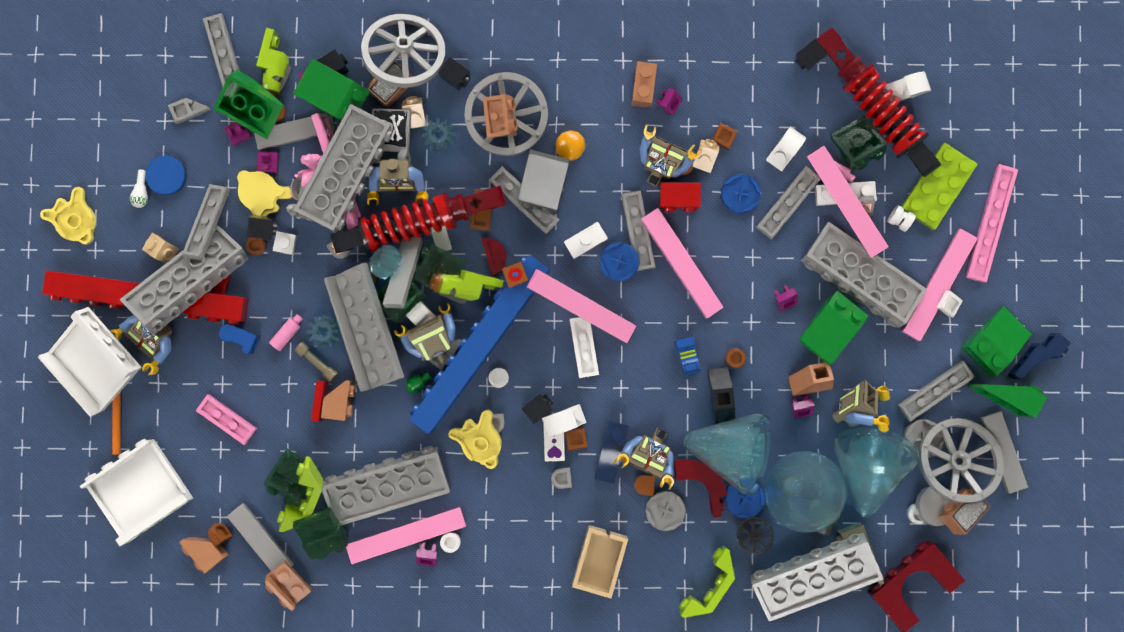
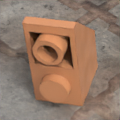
M825 362L809 365L788 377L793 397L833 389L834 378L831 367Z
M346 380L323 398L321 418L347 421L349 417H352L353 405H351V397H354L356 392V385H353L354 381Z
M187 537L179 542L182 545V551L194 560L195 567L199 571H203L204 574L229 555L221 544L215 547L211 539Z

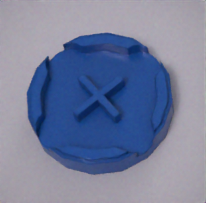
M171 156L154 158L146 169L148 186L154 192L161 195L179 192L186 182L187 175L184 165L178 159Z
M744 174L731 176L725 181L721 189V199L724 206L728 210L739 214L750 212L755 208L761 196V190L756 180Z
M616 242L607 246L602 252L600 266L606 277L613 281L622 282L635 276L639 269L640 259L634 247L627 243Z
M741 478L733 481L726 490L727 496H725L724 501L727 509L738 518L749 519L755 517L763 509L765 495L758 483L751 479Z

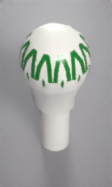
M138 170L137 184H135L129 198L130 203L137 208H142L148 203L145 170Z

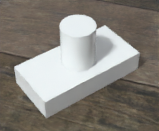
M596 222L564 241V244L573 259L608 238L600 224Z

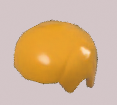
M572 130L563 132L556 140V153L561 158L569 159V161L577 160L586 149L584 137L579 132Z

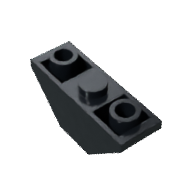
M728 368L709 369L707 372L714 428L735 427V401Z

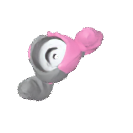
M307 154L301 157V163L308 166L309 169L301 170L298 174L294 175L297 179L293 180L290 186V195L293 199L299 201L323 155ZM290 204L286 207L287 212L291 216L312 221L293 211L296 204Z

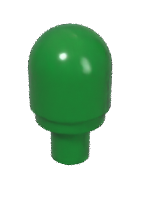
M427 372L422 376L420 374L413 376L406 382V390L411 394H416L427 386L426 382L432 379L431 374Z

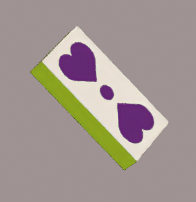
M544 425L545 461H565L564 432L549 437Z

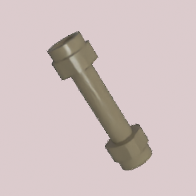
M301 342L294 351L299 356L307 358L323 373L322 376L331 382L338 375L336 370L325 365L310 351L311 348Z

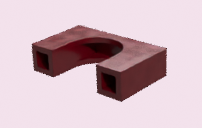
M928 540L919 543L915 548L916 551L911 555L904 556L900 561L901 564L896 568L889 569L885 574L886 577L883 579L884 584L880 585L875 582L871 585V590L867 592L902 632H907L920 621L902 598V585L910 574L918 571L928 572L942 589L950 594L966 581L935 544Z

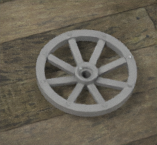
M394 14L379 19L367 29L362 39L361 53L365 67L376 79L390 86L408 88L422 85L438 74L445 60V43L438 29L427 20L410 14ZM398 24L399 37L382 29ZM404 24L414 25L421 29L408 37L405 35ZM429 33L436 45L415 43V41ZM376 34L392 42L369 48L370 42ZM415 50L438 53L433 66L431 67ZM393 51L379 68L370 58L372 54ZM397 57L402 59L403 78L385 73ZM412 57L426 72L418 76L409 77L408 58Z
M503 72L490 75L481 80L472 89L466 101L465 122L471 137L482 149L495 155L514 156L529 150L541 139L547 126L548 108L542 91L534 82L520 74ZM504 81H513L523 85L514 98L516 107L528 89L533 92L539 102L537 106L514 111L515 119L516 117L541 112V119L537 130L516 119L518 127L532 136L528 141L515 147L513 136H507L509 148L493 146L490 143L494 138L486 137L483 140L474 128V123L485 122V115L472 117L475 100L478 98L483 102V98L486 96L481 92L498 82L500 95L506 94Z
M960 418L948 419L933 426L921 441L919 448L921 472L928 485L943 498L956 503H973L988 497L999 486L1004 471L1002 451L992 434L978 423ZM949 427L965 428L958 451H956L947 429ZM940 431L950 455L930 445L934 436ZM973 431L987 445L967 454L965 450ZM991 450L994 469L971 463V459ZM928 452L947 461V464L931 471ZM951 469L952 477L949 491L937 481L935 476ZM967 469L992 476L985 489L981 490ZM960 473L975 494H957Z

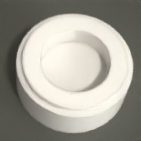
M495 368L490 372L489 382L492 386L501 388L508 383L509 376L506 370Z
M912 504L907 510L908 519L915 524H923L924 522L918 516L919 512L916 509V504Z
M455 532L445 533L440 540L441 548L448 553L458 550L461 544V539Z

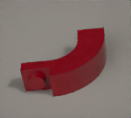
M674 459L675 480H697L702 482L709 493L711 516L713 518L722 517L721 512L724 511V502L720 497L727 496V491L717 472L705 463L695 459Z

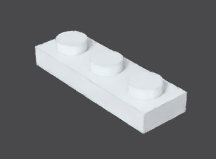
M875 181L849 183L857 198L874 196L875 201H877ZM825 185L815 186L816 206L837 205Z
M580 317L570 319L579 378L599 375L591 323Z

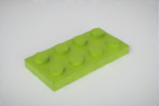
M943 143L935 154L941 166L927 177L921 176L902 205L905 212L913 213L916 215V220L932 230H936L978 165L946 143Z

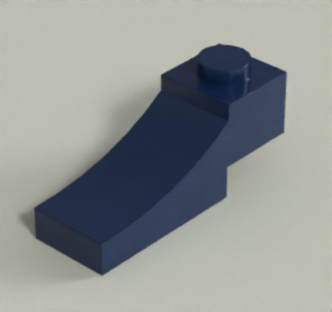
M1050 333L1042 344H1031L1008 375L1013 379L1022 380L1032 368L1048 358H1062L1068 352L1067 347L1071 342L1060 333Z
M608 421L595 474L596 480L614 484L620 462L618 460L615 464L614 460L623 450L628 425Z

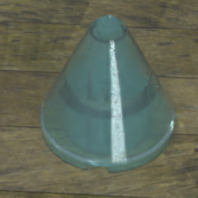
M755 413L692 430L685 435L683 444L688 452L742 494L754 495L760 487L759 484H755L757 478L764 477L769 459L771 431L766 430L765 423L770 424V419L766 414Z
M859 427L840 432L838 439L835 438L834 451L855 510L861 516L869 517L880 509L916 467L919 451L911 441L901 435L892 433V437L880 434L881 431L877 428Z
M798 451L784 456L771 468L765 482V500L772 516L786 528L801 533L818 532L831 526L840 517V513L847 500V486L842 472L830 459L816 452Z

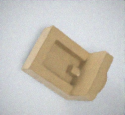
M417 96L407 97L402 102V109L411 110L410 129L426 126L422 98H417Z
M701 139L696 154L700 150L702 152L693 162V167L711 173L720 146L713 140Z
M152 233L142 250L166 264L175 257L179 248Z

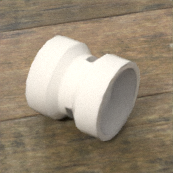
M897 205L891 212L887 222L899 226L900 230L906 232L912 225L916 215L911 212H905L904 208Z

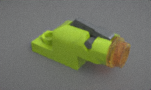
M266 28L256 66L265 72L263 73L262 87L277 99L284 91L292 69L288 65V56L283 52L275 50L279 46V35L274 29Z
M461 270L460 278L459 275L434 273L431 278L430 289L444 297L464 304L467 300L479 299L483 284V288L495 290L496 287L502 288L504 281Z

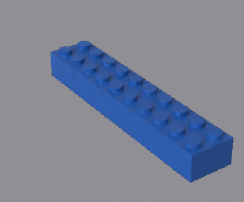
M531 255L527 258L523 257L520 261L522 262L528 282L509 288L507 281L505 282L507 286L503 291L500 289L494 296L495 303L492 307L488 305L483 311L482 316L484 318L480 323L476 322L469 332L472 334L468 340L464 338L457 347L460 351L456 356L452 355L448 359L446 370L444 372L440 371L433 380L436 382L433 388H427L422 395L424 399L422 403L416 404L409 413L412 415L409 420L426 433L431 434L435 431L535 292L527 288V285L535 270L537 269L546 275L550 273L549 268Z

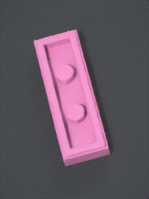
M210 394L206 395L196 409V412L243 445L247 444L257 430L255 426Z

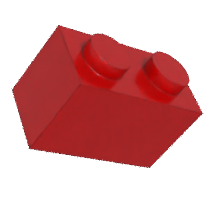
M660 183L659 209H664V212L673 213L676 212V209H684L685 213H694L696 209L701 207V183Z

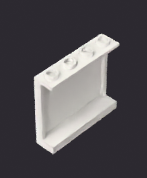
M87 307L75 311L71 315L73 320L71 325L49 352L39 355L38 358L91 417L107 408L141 369V366L92 310Z
M154 439L139 441L135 444V449L132 451L127 450L118 456L119 460L113 463L111 461L101 467L103 471L98 474L93 473L84 479L86 482L80 486L81 489L87 487L118 534L119 538L116 539V542L119 546L129 543L193 499Z

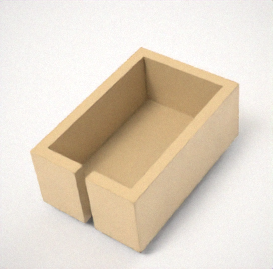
M588 525L573 577L572 587L612 598L628 537L609 531L608 535L605 529Z

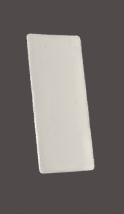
M443 226L442 231L439 233L432 228L437 252L442 253L452 250L446 227Z

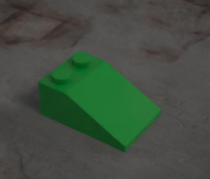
M311 59L293 94L341 122L350 104L361 109L370 91L322 63Z
M236 70L228 75L213 109L261 137L268 139L284 105L257 81Z
M836 291L825 300L798 341L830 366L860 330L868 315L839 291Z
M1002 306L961 348L988 376H998L1012 362L1032 334Z
M969 384L968 388L1019 417L1036 418L1047 399V396L1042 394V390L1033 385L1028 387L1026 385Z

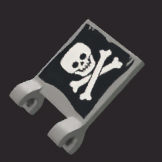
M373 109L372 115L389 123L393 132L390 141L384 143L382 147L384 149L383 152H399L397 160L411 162L409 152L411 110ZM381 158L379 160L376 159L374 163H380Z

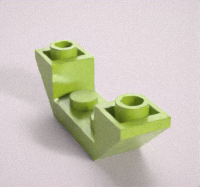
M308 456L305 457L303 463H299L296 475H299L298 484L307 486L306 500L302 499L300 507L286 504L284 511L280 510L277 522L280 523L279 532H285L309 522L322 492L323 478L312 459Z
M723 545L722 548H718L712 557L714 558L712 562L722 569L724 574H719L716 578V586L712 591L709 590L703 599L704 603H701L691 595L682 600L679 605V613L682 617L687 618L712 613L735 580L730 550Z

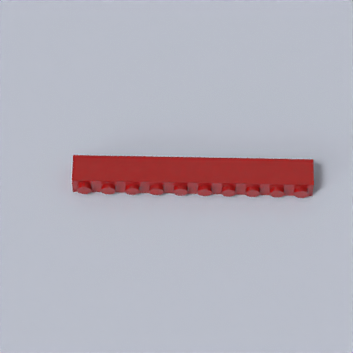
M46 270L42 294L50 295L49 299L62 301V298L66 297L69 298V302L82 304V300H88L89 305L101 306L102 303H109L108 307L121 309V305L124 304L120 299L140 283ZM206 293L185 309L182 314H188L187 318L197 320L200 319V316L207 317V321L212 322L226 319V324L239 325V321L246 322L249 299Z

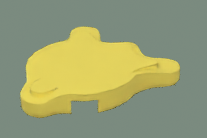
M241 171L237 176L239 199L244 206L252 211L253 215L267 217L269 214L280 210L277 200L292 198L290 188L279 186L270 175L264 172Z
M75 187L72 190L69 202L59 198L52 209L41 211V218L51 222L59 235L64 239L77 241L85 245L92 243L96 227V217L92 209L85 202V191L83 188Z
M485 410L481 413L478 424L472 419H468L462 428H452L448 435L461 445L464 454L469 460H474L485 465L488 469H493L498 465V456L502 442L499 433L492 423V411Z

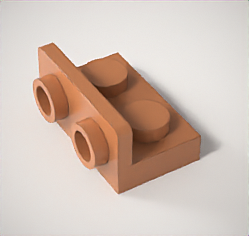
M502 94L483 98L487 138L516 136L518 123L514 115L516 104L513 97Z
M286 560L266 575V589L271 594L275 593L279 598L280 604L284 608L288 607L291 611L295 609V605L311 592L312 588Z

